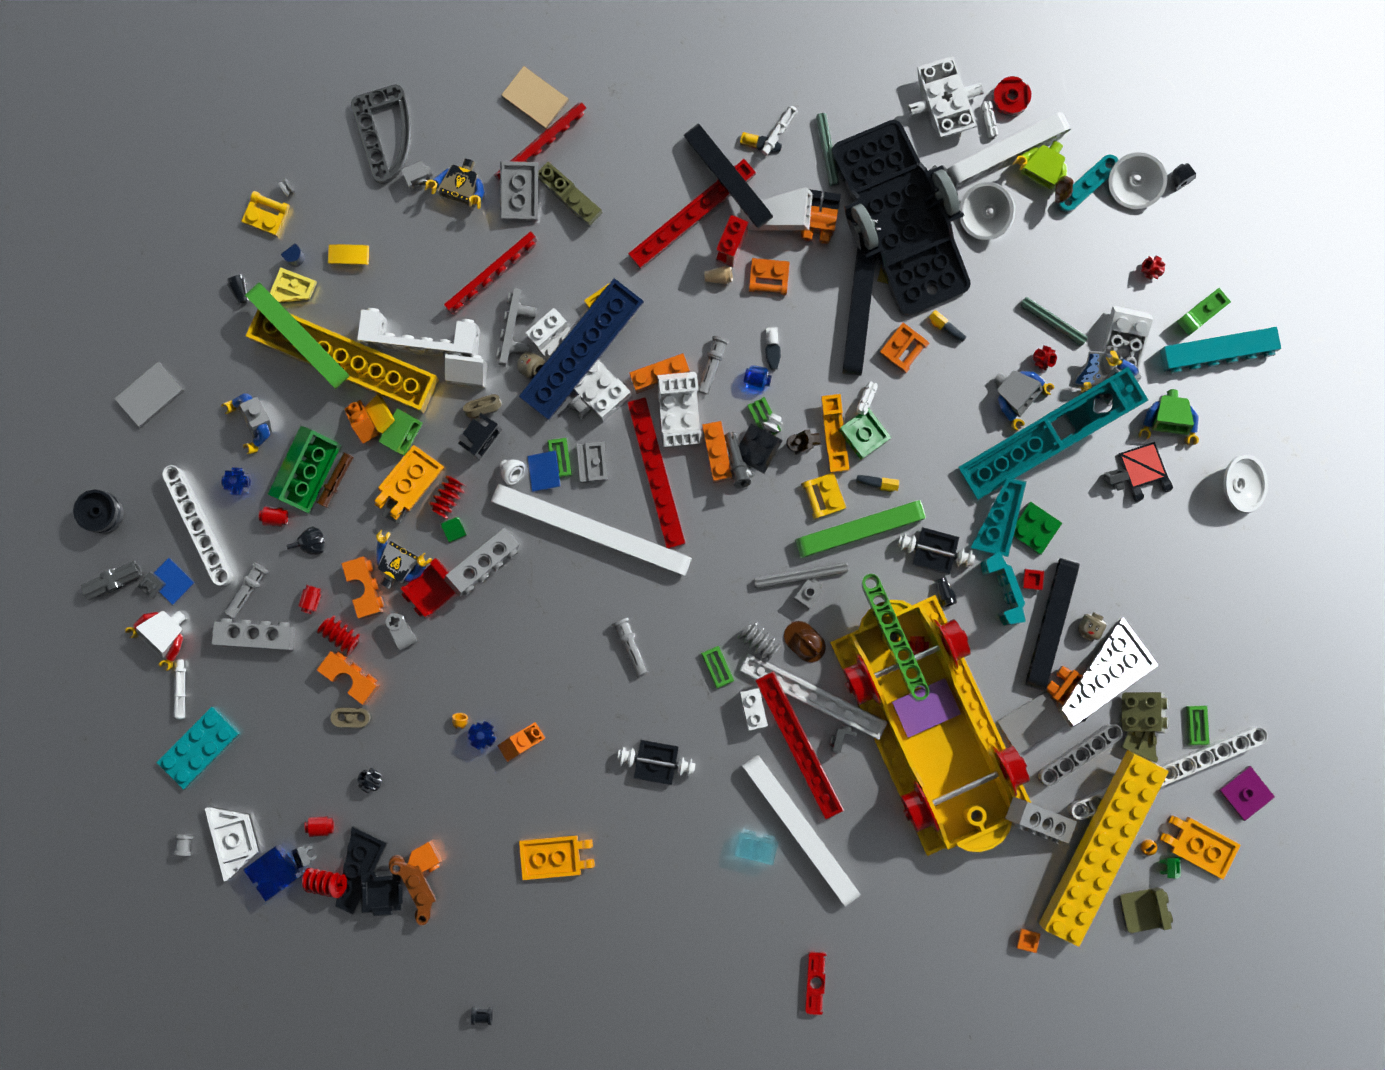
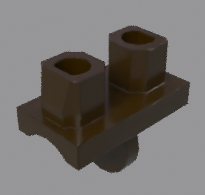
M810 429L796 435H791L786 441L788 449L795 451V455L813 449L814 446L821 444L820 434H811Z

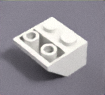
M451 352V355L445 354V381L448 384L485 388L488 365L484 359H481L482 356L470 355V357L462 356L463 354Z

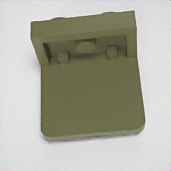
M1162 692L1123 693L1122 729L1132 732L1166 734L1165 729L1169 727L1168 717H1165V709L1169 707L1168 698H1165V694Z
M1155 887L1121 894V905L1126 928L1129 933L1156 928L1163 930L1172 929L1173 917L1167 908L1169 898L1164 889Z

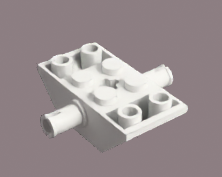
M953 56L917 67L923 101L908 105L911 117L927 111L931 125L940 138L977 127L968 98L983 95V87L980 88L982 84L978 83L964 87Z

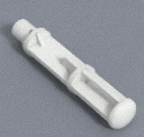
M788 106L786 113L780 122L777 123L768 140L765 141L761 151L762 154L767 156L775 148L776 142L783 132L787 130V126L794 115L797 114L795 107Z
M176 660V668L174 669L173 718L181 720L185 718L186 669L184 668V660Z

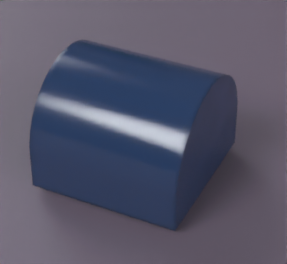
M293 244L281 253L285 261L294 267L300 266L305 260L304 252L297 244Z

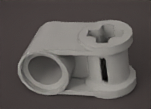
M392 613L387 616L386 626L400 651L417 642L413 631L402 615ZM393 617L395 619L400 620L398 622V627L396 625H391V623L393 622Z

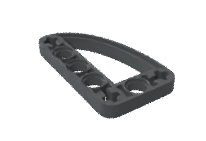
M397 84L355 96L351 101V107L372 176L379 184H386L398 176L405 165L410 148L411 123L408 103L402 87ZM395 90L399 93L397 98L394 97ZM385 93L388 94L389 101H387ZM377 95L383 97V101L380 104L373 102L374 97ZM359 101L362 102L363 111L365 113L361 114V111L358 107ZM399 104L402 119L401 146L395 163L389 169L372 112ZM364 118H369L371 121L367 127L361 126V120ZM370 135L376 137V141L373 144L366 143V138ZM374 153L381 154V159L378 162L371 160V156ZM381 166L383 173H386L382 179L378 176L379 170L377 167Z

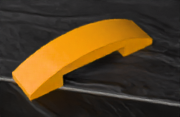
M841 394L821 396L830 472L850 470L845 438L838 430L843 426Z

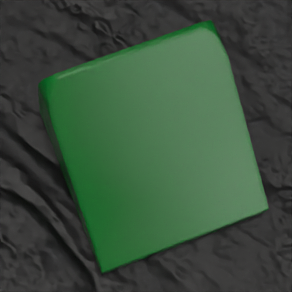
M459 517L441 523L449 543L467 535Z

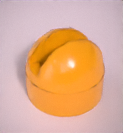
M464 713L453 714V726L456 729L457 727H461V729L466 727L468 716Z
M1147 839L1141 843L1140 849L1145 855L1151 856L1157 852V844L1153 840ZM1154 845V847L1151 850H1149L1148 852L1146 851V849Z

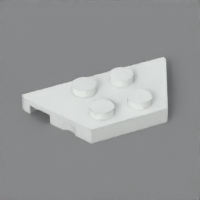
M208 807L205 808L223 880L227 881L259 852L249 814Z

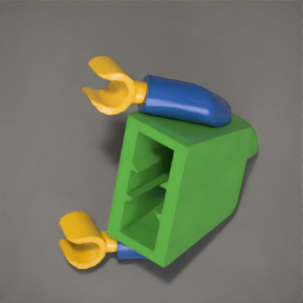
M1170 389L1167 391V396H1161L1160 400L1154 402L1148 409L1143 422L1144 428L1139 430L1138 437H1141L1142 431H1146L1148 433L1146 439H1149L1151 436L1149 429L1152 427L1153 431L1187 435L1184 438L1186 445L1190 444V438L1192 437L1193 445H1196L1199 442V438L1195 435V432H1198L1199 416L1194 408L1190 406L1187 398H1180L1178 390Z

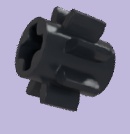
M370 768L369 771L363 770L357 778L358 787L368 794L370 790L377 791L382 783L381 774L373 768Z

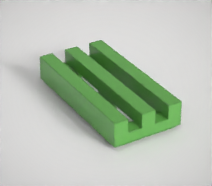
M765 397L747 405L757 427L761 429L763 427L753 407H757L763 421L767 422L768 420L760 404L763 403L768 415H771L772 411Z
M567 438L547 440L549 452L553 451L552 444L556 443L560 471L559 477L572 476ZM562 442L564 446L567 472L563 471V463L560 449V443Z
M719 646L701 653L716 688L734 681ZM715 651H717L721 659V662L729 677L728 680H725L724 675L713 653ZM710 654L721 678V683H718L706 656Z
M1186 706L1188 745H1210L1207 706ZM1192 710H1194L1196 741H1194ZM1199 710H1202L1204 741H1201Z

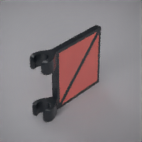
M1155 442L1118 454L1123 469L1129 474L1128 482L1135 502H1139L1144 498L1141 486L1160 480L1164 493L1170 492L1173 489Z

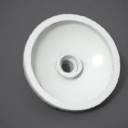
M1133 152L1121 157L1114 164L1109 175V189L1113 198L1122 206L1130 209H1142L1153 205L1161 198L1167 185V173L1164 165L1157 157L1146 152ZM1140 175L1141 179L1135 181L1134 176Z
M992 182L979 183L970 188L961 200L960 211L965 216L960 218V222L965 231L974 238L981 240L998 238L1010 228L1014 220V200L1011 194L999 184ZM990 208L993 209L992 215H989L988 213Z
M1239 455L1230 461L1223 477L1224 493L1229 504L1239 512L1255 511L1261 506L1267 494V474L1262 463L1252 455Z

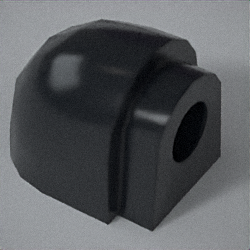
M1189 163L1180 164L1171 175V181L1176 190L1185 187L1196 179V172Z

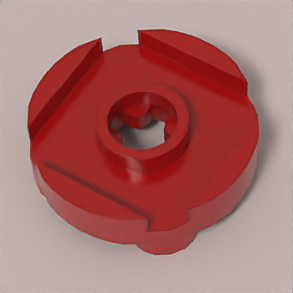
M1010 76L998 83L993 92V102L998 112L1007 115H1017L1025 111L1031 101L1032 93L1029 85L1022 81L1023 79ZM1010 92H1013L1014 95H1017V97L1014 98V100L1008 98L1007 95H1009Z

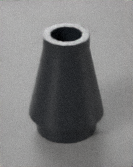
M241 274L228 278L227 286L237 300V303L241 304L249 301L245 296L247 293L245 278Z
M944 577L936 580L939 604H942V607L956 604L957 595L948 583L947 578Z

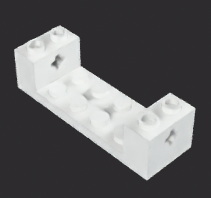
M367 308V310H361L357 340L370 348L445 357V354L451 355V352L461 353L464 357L478 354L481 331L473 320L462 319V321H457L454 343L446 339L436 342L428 337H421V340L414 339L410 335L395 337V334L385 333L387 319L378 309Z
M553 308L526 332V335L548 360L572 330L561 314ZM600 360L595 363L574 389L603 422L632 397L628 388L619 378L616 379Z

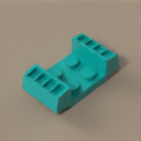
M998 552L980 563L983 576L998 571V583L1001 587H1004L1006 592L1004 599L1007 605L1010 604L1011 609L997 615L1003 626L1026 622L1023 610L1025 601L1012 566L1006 564L1002 554Z

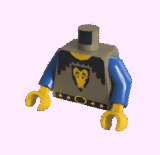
M467 158L464 159L462 167L452 165L433 180H427L425 184V190L428 188L432 189L431 194H435L438 188L437 191L440 196L468 205L469 207H474V204H477V209L481 208V201L485 193L482 180L479 179L476 172L472 171L475 162Z

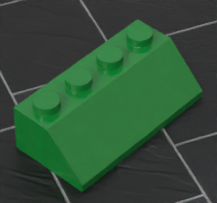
M300 426L268 495L309 513L342 445L309 428Z

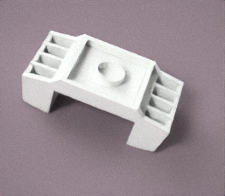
M696 372L657 375L663 447L702 443V431L699 426L697 391L699 390Z

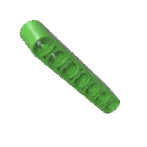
M260 282L245 294L335 389L350 376Z
M921 500L797 538L795 542L800 558L924 520L926 515Z
M867 574L862 580V590L911 698L917 702L924 701L929 695V687L880 579L875 574ZM869 579L874 580L876 587L868 588L865 582ZM876 597H881L884 600V605L876 606L873 600ZM889 615L892 618V623L884 624L881 619L882 616ZM890 634H899L900 641L892 642ZM898 652H907L908 659L905 661L900 660ZM908 669L915 670L917 677L914 679L908 678L906 671ZM916 687H921L925 690L923 697L915 695L914 690Z

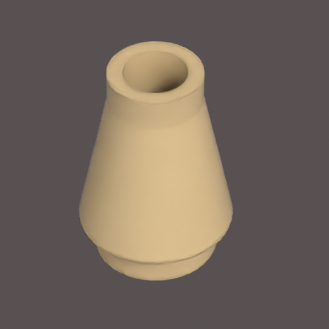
M722 266L705 271L704 273L705 282L728 284V282L733 281L731 267Z

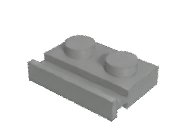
M605 442L577 444L580 482L608 480Z

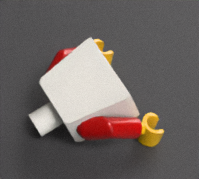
M164 611L143 614L133 624V627L126 628L125 632L130 633L133 631V635L130 638L140 636L162 658L165 657L166 659L159 663V667H162L166 662L168 664L166 671L173 668V661L180 652L183 642V629L179 625L186 618L180 611H177L171 617Z

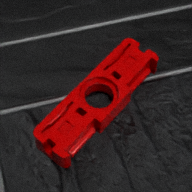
M810 951L808 954L805 1011L807 1014H823V995L821 994H824L826 974L823 973L825 972L824 956H827L825 952ZM815 977L821 980V986L818 988H813L810 985V981Z

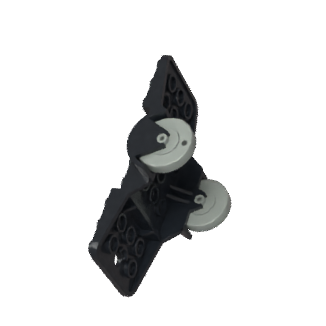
M889 120L834 144L832 156L848 193L854 200L853 203L844 206L850 231L864 257L877 253L882 265V271L901 313L911 316L967 292L971 282L956 245L951 224L952 221L965 215L960 211L958 193L950 177L944 171L943 165L928 171L920 162L902 124L897 120ZM929 284L936 285L937 292L935 294L927 292Z

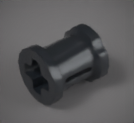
M472 1007L471 1025L476 1023L492 1025V1007L488 1009Z

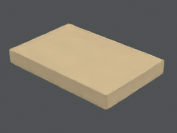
M525 66L522 67L501 94L502 98L546 130L569 101L566 96Z

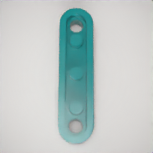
M1111 154L1105 155L1073 184V192L1067 199L1070 202V206H1067L1064 201L1058 203L1059 208L1064 212H1071L1109 178L1111 169L1118 161V158ZM1109 163L1111 168H1107L1105 164Z

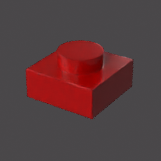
M1024 569L1022 589L1043 590L1044 571Z

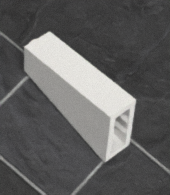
M801 188L761 200L771 212L773 218L759 229L741 207L737 217L749 222L748 230H809L813 193L808 188Z

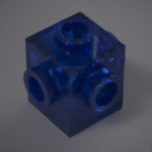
M232 467L231 471L225 470L221 484L224 490L230 492V495H241V493H249L251 477L249 473L243 471V468Z
M486 721L483 723L477 722V724L473 723L468 731L470 735L468 739L471 741L470 745L478 750L481 747L483 749H486L488 746L491 747L497 738L495 737L497 731L493 730L494 726ZM479 732L484 733L483 739L478 738L477 735Z

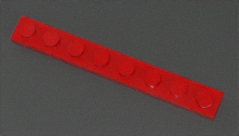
M745 159L734 166L746 182L756 175L754 169ZM717 180L629 252L628 255L642 269L731 195L721 182Z
M646 397L627 402L666 547L669 549L684 545V536Z
M774 671L756 679L755 681L825 819L843 812L844 809Z

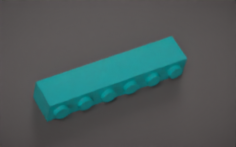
M1276 326L1164 346L1160 349L1164 372L1170 371L1171 374L1182 372L1184 368L1197 370L1201 368V365L1208 364V367L1220 365L1219 362L1226 361L1227 364L1238 362V359L1245 358L1248 361L1256 359L1258 355L1263 354L1264 357L1276 355L1275 352L1282 348Z

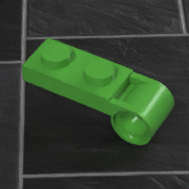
M1218 288L1176 322L1189 336L1231 303V301Z

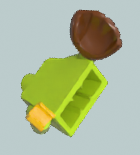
M1053 141L1050 148L1042 145L1040 148L1034 147L1016 158L1013 165L1019 164V170L1023 175L1050 190L1056 185L1055 202L1062 203L1071 196L1074 181L1071 177L1067 176V165L1064 163L1065 157L1059 154L1063 145Z

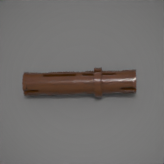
M343 452L328 483L324 484V490L316 503L328 508L334 494H337V488L354 457Z

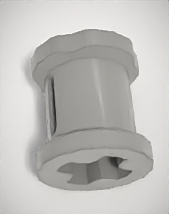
M580 395L576 396L567 405L569 409L571 408L579 416L580 420L585 418L592 410L591 407H588L581 400Z
M176 834V851L173 852V855L191 856L190 843L193 835Z

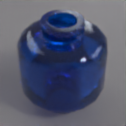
M751 365L749 369L746 368L743 383H746L748 389L764 391L766 386L770 387L772 376L768 375L769 370L767 368Z

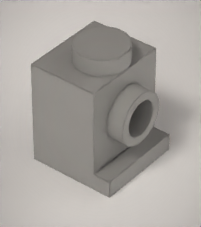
M423 161L401 169L411 192L415 190L414 186L425 185L426 181L431 180L430 177L433 176L429 165L425 166Z
M807 579L794 599L810 610L823 592V589H821L822 584L815 579L811 581ZM808 589H812L814 591V594L812 596L807 595Z

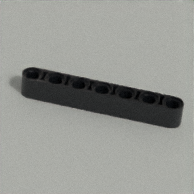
M699 123L684 134L692 148L758 229L773 218L768 208Z
M857 248L842 374L861 376L877 253L864 257L859 248Z
M1060 558L1057 563L1026 677L1025 685L1044 691L1047 688L1079 571L1080 563Z

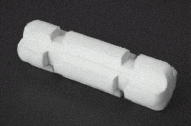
M985 101L981 104L982 112H984L985 127L988 129L986 131L988 138H995L998 135V130L996 128L994 111L992 110V102Z
M867 383L857 407L858 414H867L877 390L876 383Z

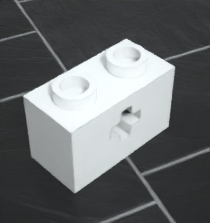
M759 688L740 692L748 730L767 727L768 724Z

